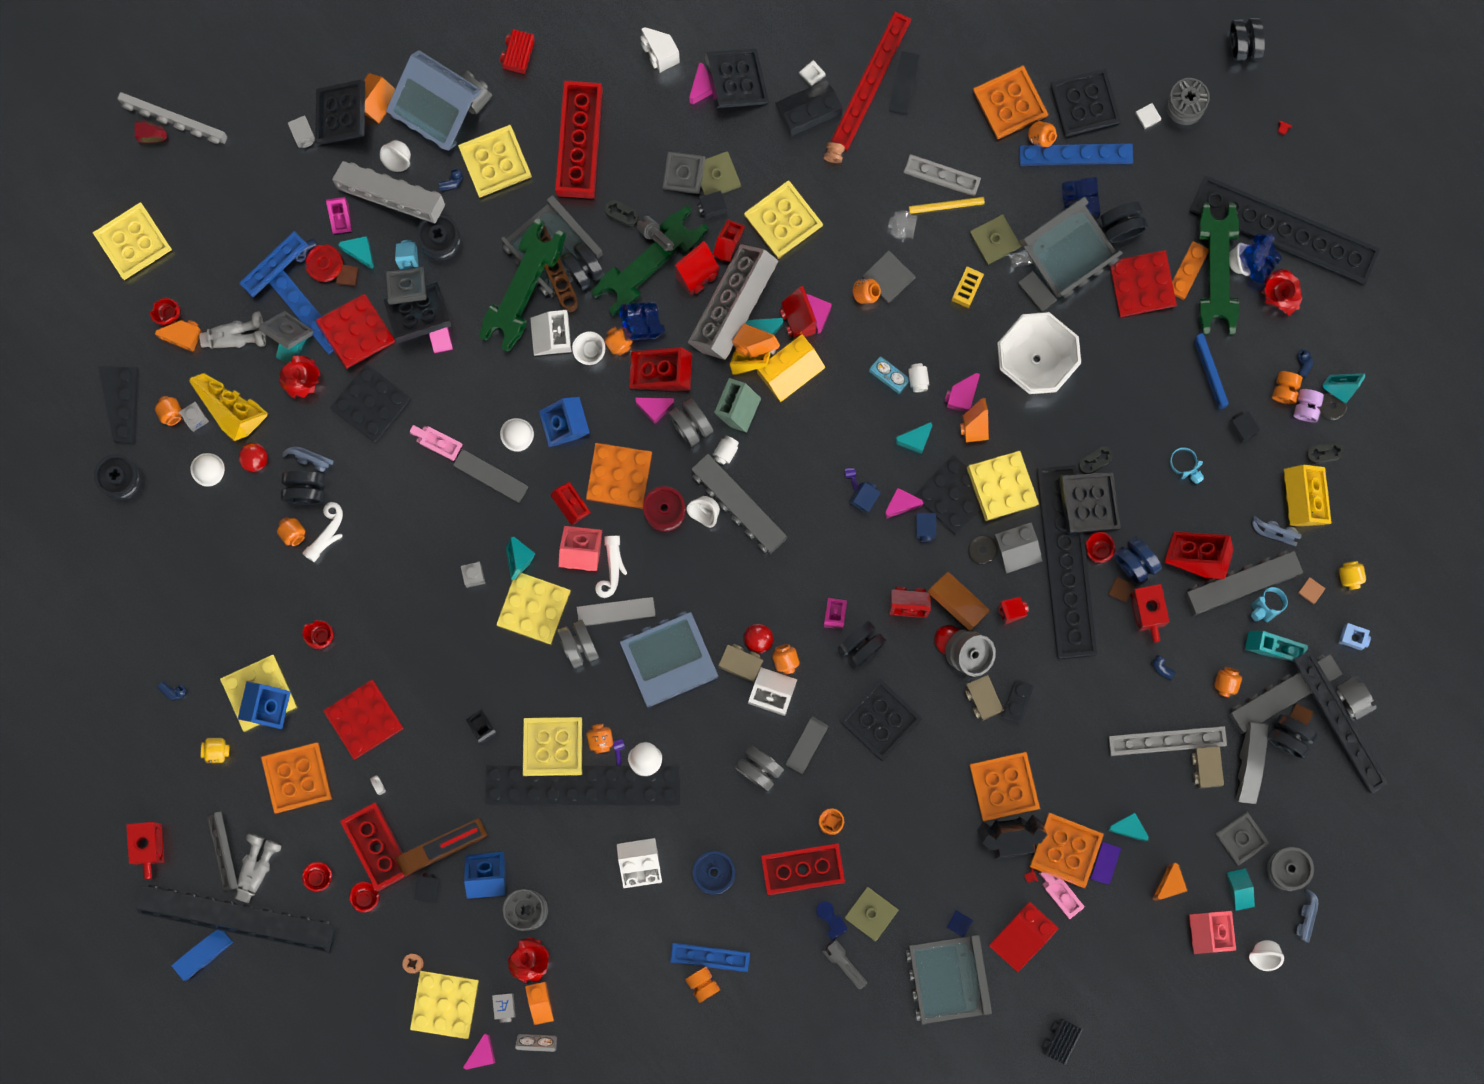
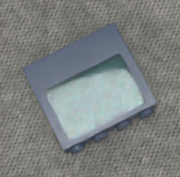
M418 50L411 54L386 112L390 113L394 119L401 120L407 124L410 129L420 132L424 138L434 141L440 148L450 150L457 145L454 139L472 101L480 95L482 89Z
M681 612L676 615V619L671 621L669 619L658 622L659 626L651 628L649 626L640 630V634L635 636L629 634L623 637V641L620 642L647 708L718 678L716 669L691 612Z

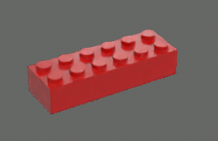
M564 81L555 189L557 196L591 199L595 197L603 94L602 83Z

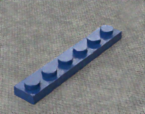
M1133 144L1051 145L1049 147L1023 145L1019 147L1020 166L1133 164Z
M282 270L269 284L299 320L313 330L312 335L328 354L332 353L334 350L316 324V320L322 316L284 270Z

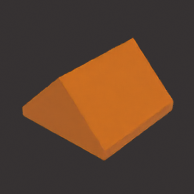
M369 73L364 79L365 115L379 124L387 113L386 110L395 92V88L383 77Z
M1174 862L1168 865L1152 898L1153 900H1161L1187 891L1177 863Z

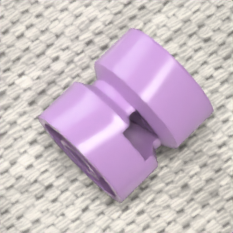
M1300 389L1297 399L1299 404L1296 405L1293 416L1303 421L1317 422L1320 414L1318 407L1322 406L1324 395L1314 390Z

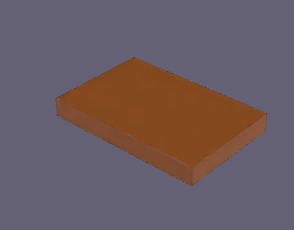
M949 572L928 590V593L969 631L990 611Z

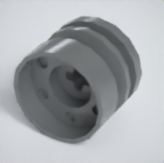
M1195 78L1179 80L1173 86L1166 101V111L1169 117L1181 125H1191L1197 122L1203 116L1210 101L1206 85Z
M527 889L516 890L509 894L504 901L503 916L507 924L514 929L521 931L536 930L547 919L548 904L545 898L536 891ZM524 906L531 907L529 910L530 914H524Z

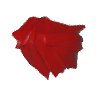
M1279 269L1274 271L1270 277L1263 279L1266 287L1261 293L1266 295V304L1275 305L1277 309H1282L1284 313L1287 312L1288 316L1295 310H1299L1302 300L1300 281L1289 270Z
M294 355L292 360L280 371L279 383L294 399L296 395L305 398L308 393H314L315 386L319 383L318 377L320 376L315 360H311L307 356Z
M533 937L521 939L518 942V947L513 949L512 954L507 960L511 975L525 984L528 983V980L538 983L542 975L547 972L549 964L548 951L544 945H541L540 940H536Z

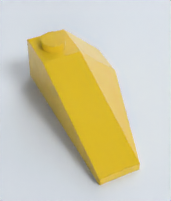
M205 373L189 379V382L220 428L234 441L249 436L268 415L256 402L251 399L246 401L239 397L240 393L237 391L231 392L223 388L224 385Z

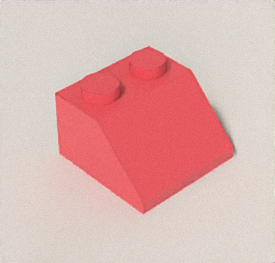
M564 526L559 550V567L597 571L602 530Z
M1232 911L1190 915L1194 954L1236 950Z

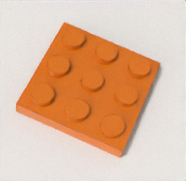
M1024 65L973 88V93L997 140L1048 117V112Z
M595 443L586 500L643 509L652 452Z
M318 742L261 757L275 814L332 799Z
M1027 752L969 765L983 822L1040 809Z
M1049 813L1044 824L1047 836L1042 843L1037 844L1030 867L1085 888L1104 834Z

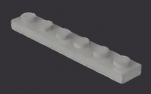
M122 92L119 94V102L123 108L129 111L135 109L145 117H156V120L163 124L169 122L174 124L173 127L184 131V129L191 131L190 133L194 136L208 137V140L215 144L219 142L225 144L228 138L223 131Z
M1225 726L1108 737L1110 756L1227 746Z

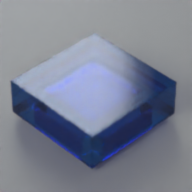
M956 910L946 928L964 937L973 920Z

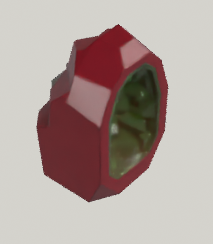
M146 120L135 121V137L138 142H159L166 139L167 132L162 126Z

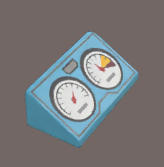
M881 356L869 369L871 374L898 394L901 393L910 381L909 377Z

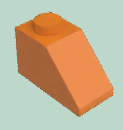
M181 320L156 330L155 335L162 340L193 352L200 338L199 333H202V331L198 327L199 324L190 320L188 322Z
M747 324L742 325L732 340L736 352L742 356L756 357L778 349L780 346L773 334Z
M985 398L980 399L963 415L960 433L965 436L966 442L989 440L988 408Z
M546 982L525 986L534 1025L554 1021Z

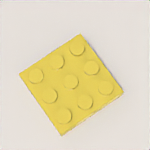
M511 125L458 145L479 198L532 177Z
M789 180L744 213L745 218L777 259L823 226V223Z
M141 202L93 232L123 280L172 250Z
M1020 451L967 467L985 521L1039 505Z
M521 573L512 581L497 626L551 645L571 590Z
M274 655L220 679L237 718L246 681L290 691ZM291 693L286 713L297 708ZM239 720L244 732L260 725Z
M582 717L524 718L523 776L582 775Z
M420 971L410 1030L469 1039L479 980Z

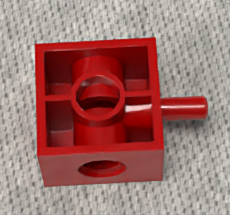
M1162 584L1134 589L1130 597L1137 630L1139 632L1150 629L1153 642H1159L1158 628L1164 627L1170 622ZM1146 605H1151L1153 611H1149Z
M157 822L126 824L129 864L143 865L144 879H151V864L164 863L162 824ZM147 839L148 844L144 848L143 843Z

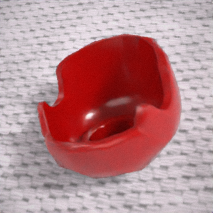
M162 298L153 303V309L149 311V315L152 321L160 326H169L178 320L180 308L178 303L171 298Z
M249 443L240 450L238 458L240 465L245 470L256 472L266 466L268 454L262 445Z
M1098 531L1091 534L1086 541L1087 554L1096 563H1104L1111 560L1115 552L1114 540L1106 532Z
M320 620L306 624L302 631L303 640L309 647L314 649L325 648L331 643L334 636L332 627L327 622Z
M752 624L746 628L743 634L744 645L755 653H764L773 644V633L763 624Z
M948 624L936 630L934 642L942 653L946 654L948 640L954 633L959 631L957 627Z
M322 862L310 863L302 873L304 886L314 892L323 891L327 888L332 878L330 868Z
M362 881L356 883L351 888L349 900L356 911L364 913L371 911L377 906L379 893L375 890L372 883Z

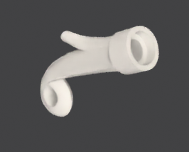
M335 502L327 503L323 508L324 515L333 520L302 553L312 562L318 559L319 554L327 546L342 537V534L334 535L343 517L340 505ZM334 508L336 514H330L328 510Z
M620 536L604 537L607 548L610 582L600 581L595 588L598 596L603 598L610 597L616 591L619 569L624 575L627 574L619 551ZM602 585H606L609 588L607 592L601 590Z

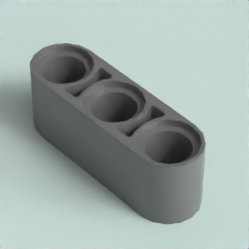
M812 716L790 755L786 766L803 774L829 725Z

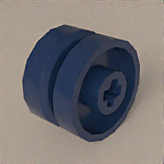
M1134 536L1127 542L1128 549L1120 547L1114 552V557L1127 576L1134 583L1141 586L1148 580V574L1155 575L1162 569V566L1146 543L1139 537Z
M718 851L706 852L699 856L694 863L692 871L693 879L698 888L711 895L722 894L729 890L734 883L736 875L735 866L730 857ZM712 869L718 871L717 876H711L710 872Z

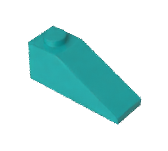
M1249 631L1245 650L1294 662L1292 659L1308 649V645L1265 631Z

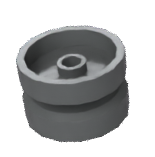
M689 397L682 402L685 414L681 409L675 407L668 412V415L678 433L692 447L699 442V435L696 430L703 437H707L713 433V429L701 409Z
M583 619L573 623L575 636L572 635L570 628L567 626L558 629L562 640L561 645L574 669L582 666L584 663L580 654L584 652L589 662L599 658Z
M962 629L957 631L948 640L946 646L948 663L953 668L973 677L986 673L992 667L996 657V649L993 642L988 637L973 630Z
M750 745L745 751V756L752 763L739 759L734 768L757 786L769 792L774 783L766 774L768 773L774 778H779L784 769L765 752Z
M1289 847L1278 850L1271 855L1267 862L1266 871L1268 879L1275 887L1280 890L1293 891L1309 884L1314 874V865L1307 852L1300 848ZM1289 866H1292L1291 871H1292L1293 873L1289 872V870H1288V867H1289Z

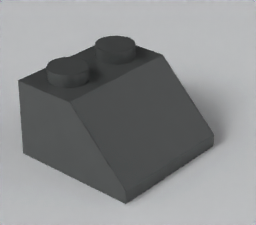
M1032 522L995 534L993 537L1006 574L1042 562L1039 543Z

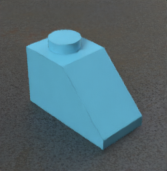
M403 240L401 243L396 244L395 260L400 270L419 267L417 246L411 240Z

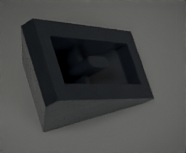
M482 709L466 719L481 745L498 735Z

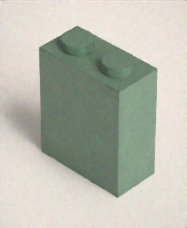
M729 378L714 413L729 427L747 433L761 397L746 383Z

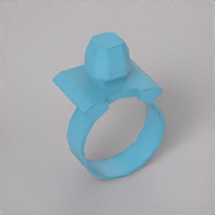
M1179 448L1175 450V452L1179 450L1190 452L1195 459V466L1189 472L1182 473L1177 471L1172 464V454L1170 458L1172 470L1181 475V479H1185L1190 475V479L1195 484L1204 480L1201 471L1198 472L1197 470L1203 461L1197 462V456L1191 449Z
M1270 587L1266 589L1259 598L1251 603V607L1254 609L1251 617L1254 621L1262 619L1268 623L1285 610L1288 604L1287 596L1279 588ZM1267 591L1274 592L1281 598L1283 603L1281 611H1275L1266 606L1264 597Z

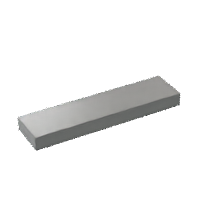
M911 154L904 170L905 174L973 197L976 195L981 180L980 177Z
M653 597L577 607L578 621L583 619L585 626L656 617Z

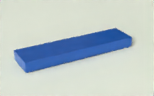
M293 231L239 284L254 297L308 246L307 243Z
M1202 333L1195 337L1194 342L1218 409H1224L1229 403L1205 336Z
M672 943L670 962L748 972L750 952Z

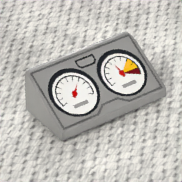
M518 1034L515 1049L555 1052L557 1037Z

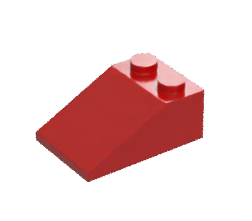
M705 241L675 264L676 279L690 295L694 292L698 294L702 291L704 284L708 281H714L720 272L719 266Z
M801 286L781 302V309H779L781 318L783 320L786 319L788 324L786 326L787 334L789 337H793V340L801 334L804 337H808L816 333L817 321L805 289Z
M682 347L632 351L629 388L658 391L690 390L692 353Z
M1174 531L1165 562L1205 578L1225 579L1234 551L1230 535Z
M895 587V590H891L889 615L928 617L931 611L930 594L926 592V589L916 588L914 591H907L905 587Z
M1027 902L991 942L989 947L1015 971L1019 972L1059 928L1031 902Z

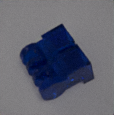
M1097 177L1062 183L1063 190H1072L1063 193V199H1071V201L1064 203V208L1077 201L1072 199L1085 197L1089 202L1085 206L1093 218L1100 217Z
M1272 233L1257 234L1249 243V246L1239 255L1245 268L1250 270L1251 278L1257 283H1263L1281 261V255L1275 250L1272 243L1275 240Z
M656 303L621 305L620 317L623 320L622 329L625 341L640 340L641 338L642 340L657 339L665 332L664 325H661L659 321Z
M822 902L818 905L817 916L820 920L825 921L830 931L827 932V936L830 941L848 931L840 915L835 916L831 903Z

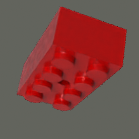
M373 803L340 821L376 891H380L406 877L403 875L395 859L403 854L377 803ZM376 844H381L379 851H376L374 848Z
M839 843L761 856L767 896L845 883ZM801 866L806 867V873L801 874L799 868Z

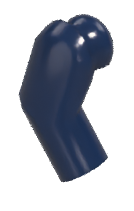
M459 168L452 169L449 180L438 182L440 191L458 187L463 178Z
M315 239L306 241L308 246L294 258L297 262H303L309 250L317 246Z
M1301 349L1298 352L1301 368L1297 374L1305 379L1314 363L1310 352L1306 349Z
M1157 655L1155 660L1153 659L1152 661L1154 668L1159 674L1172 680L1176 672L1163 665L1165 658Z
M163 681L157 687L170 700L181 699L186 695V688L182 685L171 688Z

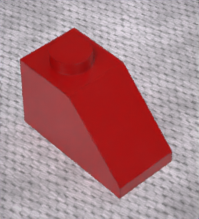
M728 219L717 238L713 256L730 262L736 252L745 225Z
M1021 597L1002 601L998 605L1004 625L1025 618L1027 616L1026 612L1029 611L1026 601H1022Z

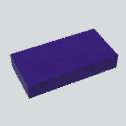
M1102 842L1090 879L1110 885L1121 851L1120 847Z

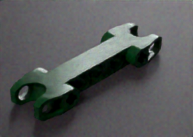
M1203 203L1199 221V240H1208V298L1199 299V319L1204 335L1210 333L1211 320L1216 317L1223 318L1227 322L1228 335H1234L1236 332L1239 317V299L1229 298V240H1238L1239 219L1235 203L1228 204L1227 217L1224 220H1216L1212 217L1209 203Z
M688 205L671 214L660 225V230L674 243L672 251H665L654 242L622 272L617 267L610 269L592 290L591 293L595 298L609 291L617 295V301L609 309V313L612 316L629 308L639 299L641 293L636 288L678 250L684 255L689 254L698 246L701 239L708 232L709 227L706 224H702L696 230H688L684 227V220L692 212Z
M536 219L524 233L518 250L525 253L500 306L492 304L488 308L479 338L488 340L495 329L501 328L504 332L501 349L508 352L521 337L526 327L527 321L520 316L545 265L553 267L557 263L566 237L565 232L558 230L551 241L543 242L541 231L544 222Z

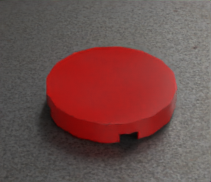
M328 244L315 246L310 250L305 261L306 271L310 277L319 282L333 280L339 275L343 265L340 252Z

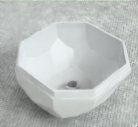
M1050 312L1022 314L997 343L1000 370L1028 394L1057 392L1081 364L1079 336ZM1033 357H1039L1040 361L1035 362Z

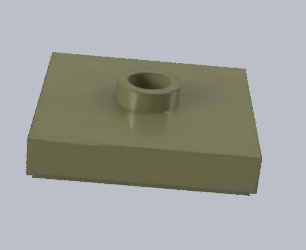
M728 151L705 159L701 184L704 196L720 190L723 194L741 187Z
M1003 214L970 231V235L987 265L1021 248Z
M867 887L845 919L876 942L899 910Z

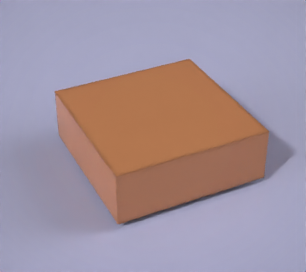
M1309 577L1298 594L1314 605L1326 588Z

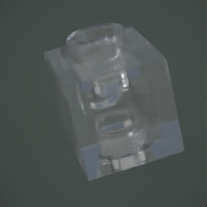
M904 210L895 212L894 217H890L888 228H892L891 234L898 239H905V237L913 239L917 216L910 215V212Z

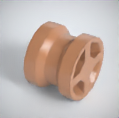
M827 143V153L824 154V159L833 163H841L843 158L841 154L844 152L845 147L838 143Z
M409 954L404 958L402 965L406 972L418 973L422 970L424 962L419 955Z

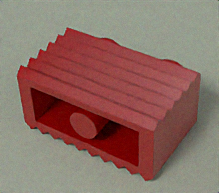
M512 29L511 34H507L505 40L507 49L506 52L502 51L500 57L503 69L522 74L526 73L535 42L533 34Z

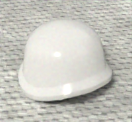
M393 140L381 147L380 159L387 169L400 172L410 166L411 153L403 142Z
M1239 243L1229 252V266L1238 274L1251 275L1259 266V258L1251 246Z
M595 332L582 333L573 342V354L579 362L586 365H594L605 354V342Z
M513 418L503 424L500 437L505 447L509 450L522 451L528 448L533 441L534 431L527 421Z
M205 453L197 456L192 461V477L202 486L216 485L224 475V463L217 455Z
M701 496L688 504L687 512L691 518L711 528L717 522L720 508L713 498Z
M643 742L636 745L630 751L628 762L635 773L641 776H649L660 768L662 754L653 744Z
M1264 940L1255 945L1253 951L1249 954V959L1258 969L1272 971L1283 964L1284 955L1279 944L1274 941Z

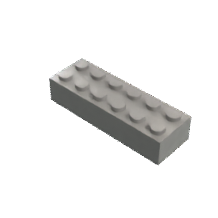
M740 244L688 343L703 354L726 360L734 345L732 340L742 325L748 320L766 283L775 270L778 260L764 249Z

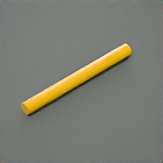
M984 197L909 206V213L984 204Z

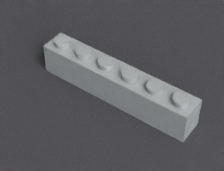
M342 161L332 179L338 190L432 223H436L445 207L441 194L436 191H427L419 185H410L404 180L393 179L387 174H378L370 168L364 169L352 162Z

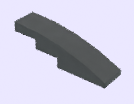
M1249 721L1239 756L1242 759L1238 774V779L1240 780L1236 795L1238 802L1256 804L1267 748L1268 724Z

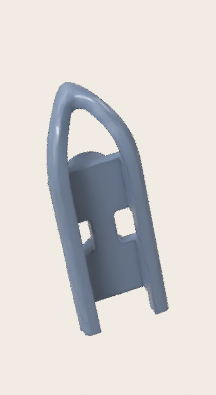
M290 447L282 454L283 458L287 454L296 455V461L301 464L311 462L314 465L313 468L318 471H325L329 464H333V460L301 447Z
M1253 516L1252 524L1257 533L1297 546V542L1294 539H1300L1302 534H1298L1294 527L1283 529L1275 521L1265 523L1256 516ZM1257 524L1264 527L1265 530L1262 531ZM1276 533L1283 534V537L1277 536Z
M1306 889L1305 892L1310 897V905H1304L1302 908V916L1305 919L1303 924L1298 925L1297 935L1302 936L1301 940L1309 943L1318 910V899L1311 890Z

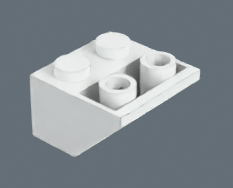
M646 27L641 29V45L645 52H649V59L654 69L657 68L659 72H662L680 63L679 51L669 34Z
M567 310L550 311L530 318L534 356L572 352Z
M761 667L748 704L785 716L797 679Z
M655 838L617 844L623 888L662 882Z

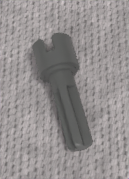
M644 216V222L638 221L637 230L645 238L653 239L665 251L673 250L674 243L660 231V225L650 216Z
M834 939L833 943H829L822 949L821 952L831 963H837L858 989H862L867 984L864 977L845 956L846 950L837 939Z

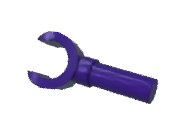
M845 468V478H851L855 491L858 487L856 471L854 468Z
M622 738L615 740L613 744L616 754V766H621L620 750L625 749Z

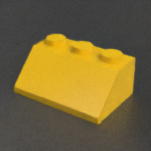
M801 334L771 357L767 366L758 368L757 374L776 398L782 402L825 369V366L815 349Z
M1300 465L1284 469L1290 526L1332 524L1325 467Z

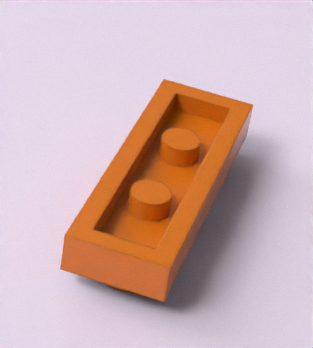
M1194 241L1191 243L1172 281L1175 296L1182 300H1185L1208 254V248Z

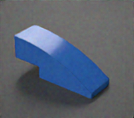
M216 930L171 966L183 981H187L231 945L233 941L225 931Z

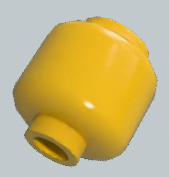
M1358 561L1343 563V567L1339 569L1341 584L1349 586V590L1361 588L1360 584L1366 582L1364 566L1358 564Z
M207 738L205 742H202L201 758H204L206 763H223L225 756L229 757V745H226L223 738Z

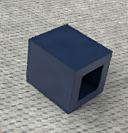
M869 481L867 483L862 482L850 498L849 503L863 512H869L881 492L876 490L877 486Z
M916 513V539H920V542H931L936 537V513Z

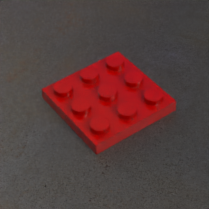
M1166 250L1119 259V261L1110 266L1120 317L1177 306Z
M365 294L316 320L317 326L345 369L395 342V339Z
M373 679L324 710V713L354 760L404 729Z

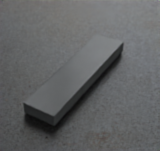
M463 449L453 464L455 468L517 503L521 502L529 488L524 483Z
M216 812L207 816L222 889L224 892L238 888L222 813Z

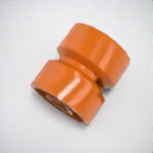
M1280 371L1276 380L1278 386L1274 388L1272 399L1284 404H1296L1299 395L1297 389H1300L1303 377L1292 372Z
M833 808L823 811L818 821L819 828L827 835L839 833L844 825L842 813Z
M707 966L685 979L689 988L695 990L694 996L698 1003L721 990L716 981L711 980L712 974Z

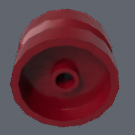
M666 486L657 487L650 491L644 499L643 510L645 519L655 530L662 532L673 531L683 522L686 513L684 499L674 488ZM661 507H668L667 511H662Z

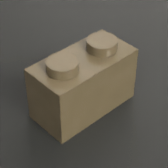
M733 644L732 646L727 645L718 667L754 683L763 660L760 659L761 656L754 652L748 654L743 651L741 646Z
M988 675L966 684L964 692L968 701L972 700L974 704L972 710L976 718H980L983 721L1004 711Z
M1220 746L1194 749V753L1191 754L1192 764L1196 766V772L1193 773L1194 784H1197L1198 788L1223 786Z

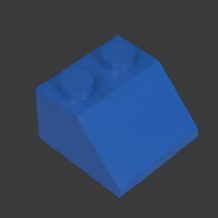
M580 397L562 398L539 410L549 447L579 439L590 433Z
M246 681L238 720L282 729L291 691Z
M504 852L465 855L464 883L467 899L506 895Z

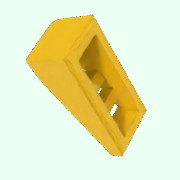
M966 267L952 297V301L969 308L984 274ZM968 273H970L974 276H977L978 279L975 280L973 278L968 277L967 275ZM965 280L970 281V282L974 283L975 286H971V285L965 283L964 281H965ZM962 286H964V287H966V288H968V289H971L972 292L970 293V292H968V291H966V290H963V289H961V288H962ZM959 292L969 296V299L958 295Z
M734 352L730 362L732 374H740L767 366L771 352L756 357L742 356Z

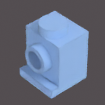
M1347 623L1343 627L1338 644L1363 650L1370 643L1371 637L1368 636L1370 630ZM1352 635L1358 637L1357 642L1352 640Z

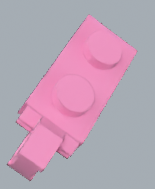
M413 425L410 430V434L418 437L416 442L420 443V445L452 461H455L463 446L462 443L429 426H424L423 429H420Z
M1042 871L1039 873L1045 881L1042 884L1044 889L1068 919H1071L1085 907L1064 880Z

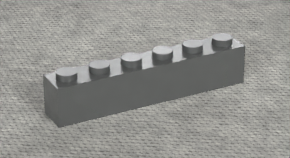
M709 454L691 469L693 473L691 477L698 484L702 483L706 487L705 492L711 498L714 496L717 498L720 508L725 512L728 510L732 514L731 519L738 526L741 524L745 528L744 532L750 539L755 538L759 542L757 546L762 552L773 553L787 539L784 532Z
M1286 550L1277 554L1278 558L1271 560L1268 557L1259 561L1260 565L1254 567L1253 564L1242 567L1243 571L1239 573L1231 571L1227 573L1225 579L1218 580L1213 578L1206 581L1207 585L1200 587L1198 584L1188 588L1189 592L1185 594L1193 616L1301 575L1303 570L1295 551L1289 553Z
M1322 654L1316 658L1329 682L1342 675L1331 654L1327 657ZM1300 672L1293 677L1291 673L1281 679L1282 683L1278 686L1274 683L1264 689L1266 693L1261 696L1258 693L1248 698L1249 703L1243 706L1240 703L1231 708L1233 712L1229 716L1240 734L1247 731L1249 721L1261 723L1312 693Z

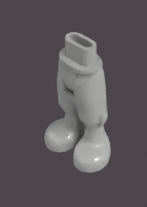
M254 312L252 320L246 323L233 321L232 323L207 329V332L199 333L201 347H210L211 349L240 348L250 342L256 343L260 347L266 346V334L259 330L260 324L263 323L261 313ZM258 330L252 334H241L245 331Z
M248 833L246 836V840L251 844L250 853L242 859L243 864L239 873L238 888H236L237 892L235 895V899L245 903H249L251 897L255 896L266 872L269 871L270 863L268 861L273 853L279 852L282 846L271 840H266L261 859L257 861L258 853L265 838Z

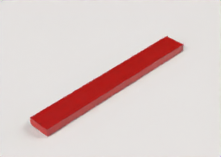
M894 11L831 139V142L843 145L846 151H848L911 22V18Z

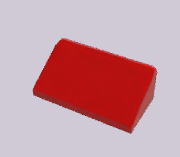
M570 482L556 488L551 493L552 499L571 525H574L591 513Z

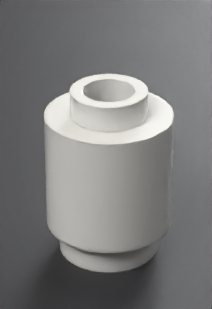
M922 363L911 365L912 368L908 369L910 387L913 388V392L927 391L929 386L927 367L923 366Z
M725 436L724 439H721L713 453V456H715L714 460L721 465L729 464L738 449L737 445L739 442L729 436Z

